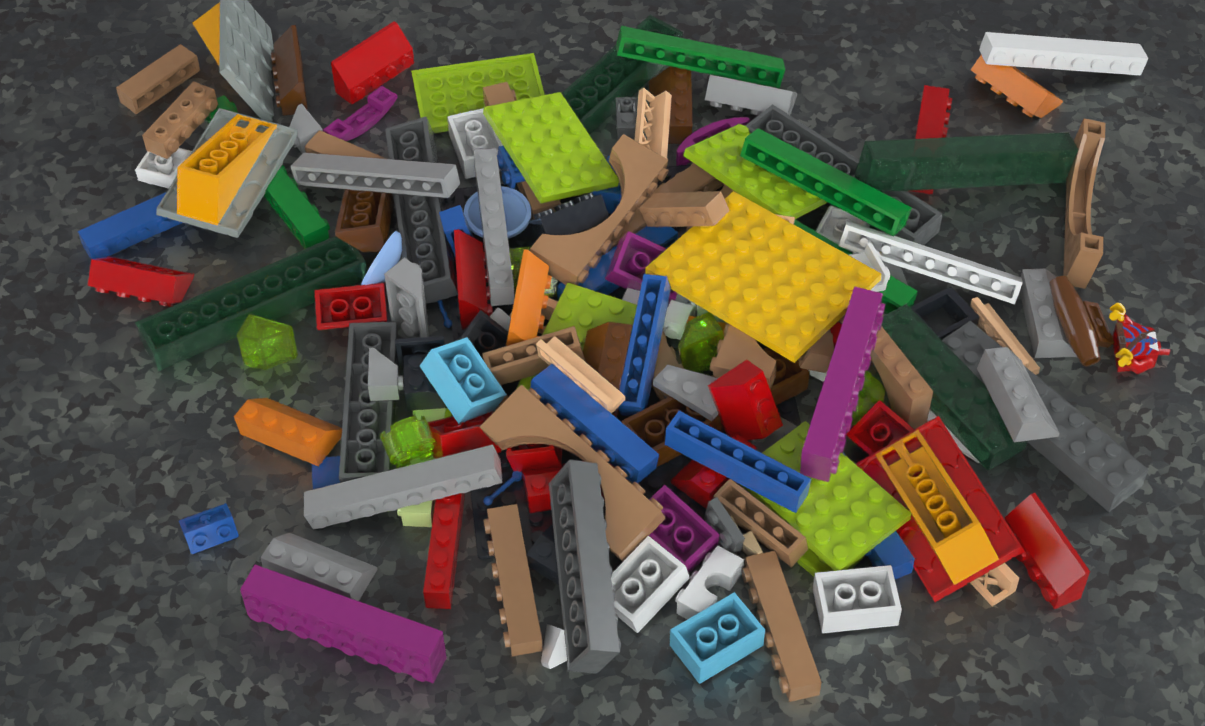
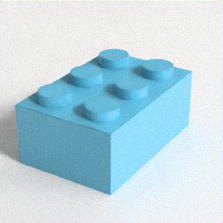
M468 337L431 349L420 364L421 369L458 424L494 411L507 395Z
M734 592L670 629V646L700 684L764 646L765 629Z

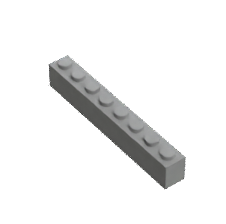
M496 148L474 150V168L491 306L514 304V283Z
M303 153L291 165L297 185L449 198L460 185L456 164Z
M489 445L304 492V517L314 530L362 517H370L386 511H394L402 507L418 505L435 499H442L459 493H466L483 487H490L502 483L501 459L494 446Z

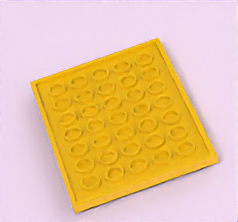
M733 191L725 198L730 211L715 226H693L645 267V272L650 275L667 276L671 290L795 363L846 314L854 286L871 290L881 281V273Z

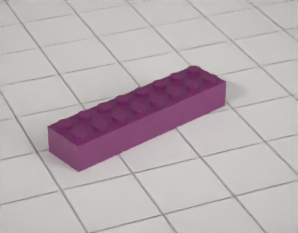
M854 286L802 449L800 473L807 477L829 482L831 474L837 473L840 462L839 456L840 453H843L846 443V433L850 431L853 419L851 417L858 405L859 391H862L865 381L864 375L870 366L871 352L876 346L878 330L880 331L882 327L883 313L886 305L882 303L883 293Z
M254 565L240 588L247 615L252 620L269 623L281 631H291L302 639H313L324 647H335L349 656L357 655L371 664L379 663L387 666L393 672H403L412 675L418 681L434 683L447 658L443 631L264 567Z

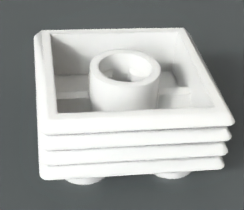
M178 148L168 159L147 151L135 169L137 180L169 189L177 176V167L189 157L192 151Z
M829 206L816 232L839 245L847 220L866 227H870V224L840 208Z

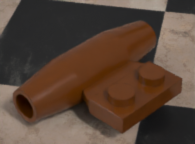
M1059 276L1052 279L1049 284L1054 309L1067 342L1083 366H1091L1099 362L1101 358L1098 346L1108 348L1114 344L1099 304L1089 301L1082 302L1067 276Z

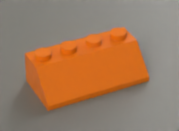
M982 54L971 68V71L977 74L974 78L983 84H986V82L991 84L990 89L998 95L1003 93L1008 96L1006 101L1015 107L1018 104L1022 106V112L1031 118L1034 115L1042 118L1063 102V100L1014 66L986 64Z
M525 249L518 276L506 346L539 337L537 332L538 329H543L545 316L541 315V309H546L548 296L544 295L545 289H550L552 276L548 275L549 266Z
M269 398L248 399L234 415L241 435L318 467L342 437L341 427Z

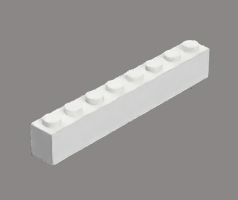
M985 32L979 49L985 63L989 65L1141 75L1148 60L1142 46L1136 43Z
M848 220L839 243V247L860 253L865 251L866 243L871 242L874 248L879 251L882 261L1015 304L1023 283L1021 277L900 237H893L887 233Z

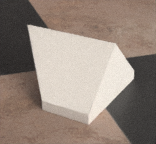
M547 624L541 663L544 667L551 669L567 661L564 630Z

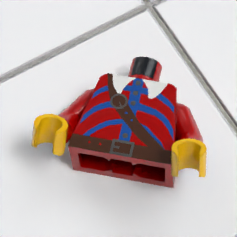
M1116 303L1110 307L1112 312L1109 314V318L1112 321L1117 320L1112 334L1117 372L1132 371L1135 374H1141L1155 367L1159 355L1170 354V342L1157 341L1155 329L1132 321L1125 314L1126 310L1121 303Z

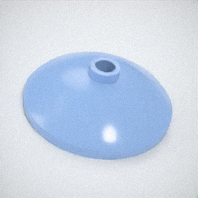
M501 186L507 237L509 239L520 234L528 226L531 219V207L529 201L522 193L515 189ZM476 192L466 202L464 215L470 230L483 238L478 193Z
M395 231L382 247L361 285L384 283V274L399 262L402 253V238L398 231Z

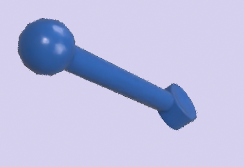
M442 300L437 301L444 318V326L446 328L452 327V321L447 316Z
M514 471L512 478L493 494L484 497V504L491 505L493 499L514 481L522 479V473Z

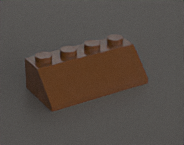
M292 25L274 43L275 52H271L272 64H276V66L272 67L274 79H278L274 81L275 92L279 93V95H275L277 108L282 109L283 116L294 115L297 106L300 104L308 111L296 25Z
M669 66L649 81V92L653 96H657L665 91L672 95L668 144H681L692 134L691 70Z
M345 189L335 229L336 237L362 252H379L388 239L394 207L392 193Z
M607 322L587 330L583 348L584 361L620 391L633 326L630 324ZM618 408L612 413L617 419L619 415Z

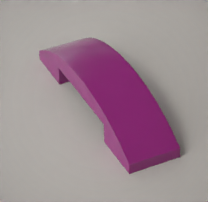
M381 86L367 96L368 103L344 121L336 119L324 128L323 132L344 141L352 140L372 128L389 111L396 101L397 95Z
M748 117L730 118L698 129L688 136L676 150V166L692 162L683 156L686 148L738 124L746 126L750 119Z

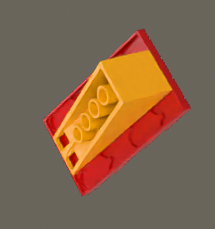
M939 416L856 463L862 471L911 512V519L896 531L915 558L913 567L934 602L941 600L946 595L948 596L967 585V583L974 581L990 570L1009 561L1012 557H1016L1024 552Z

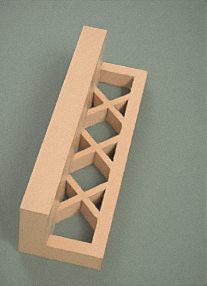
M645 88L639 90L635 141L667 159L672 95L665 91L657 96H653Z
M978 297L973 298L970 307L980 316L978 327L1000 346L1008 347L1035 375L1039 374L1040 367L989 303L984 305Z
M554 336L547 344L542 339L536 343L538 356L549 366L551 364L555 365L611 414L626 400L625 395L557 337Z
M1003 563L984 574V577L981 576L970 583L991 606H994L1016 592L1019 577L1006 563ZM987 584L997 585L1002 592L993 596L987 590Z

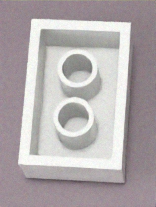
M484 108L447 116L449 136L465 179L476 177L474 150L496 148L498 155V147L503 146L483 115Z
M647 536L612 573L611 582L612 589L615 591L614 607L617 616L638 633L689 580L690 577L686 566Z
M891 565L815 573L813 594L822 633L898 626L902 609Z

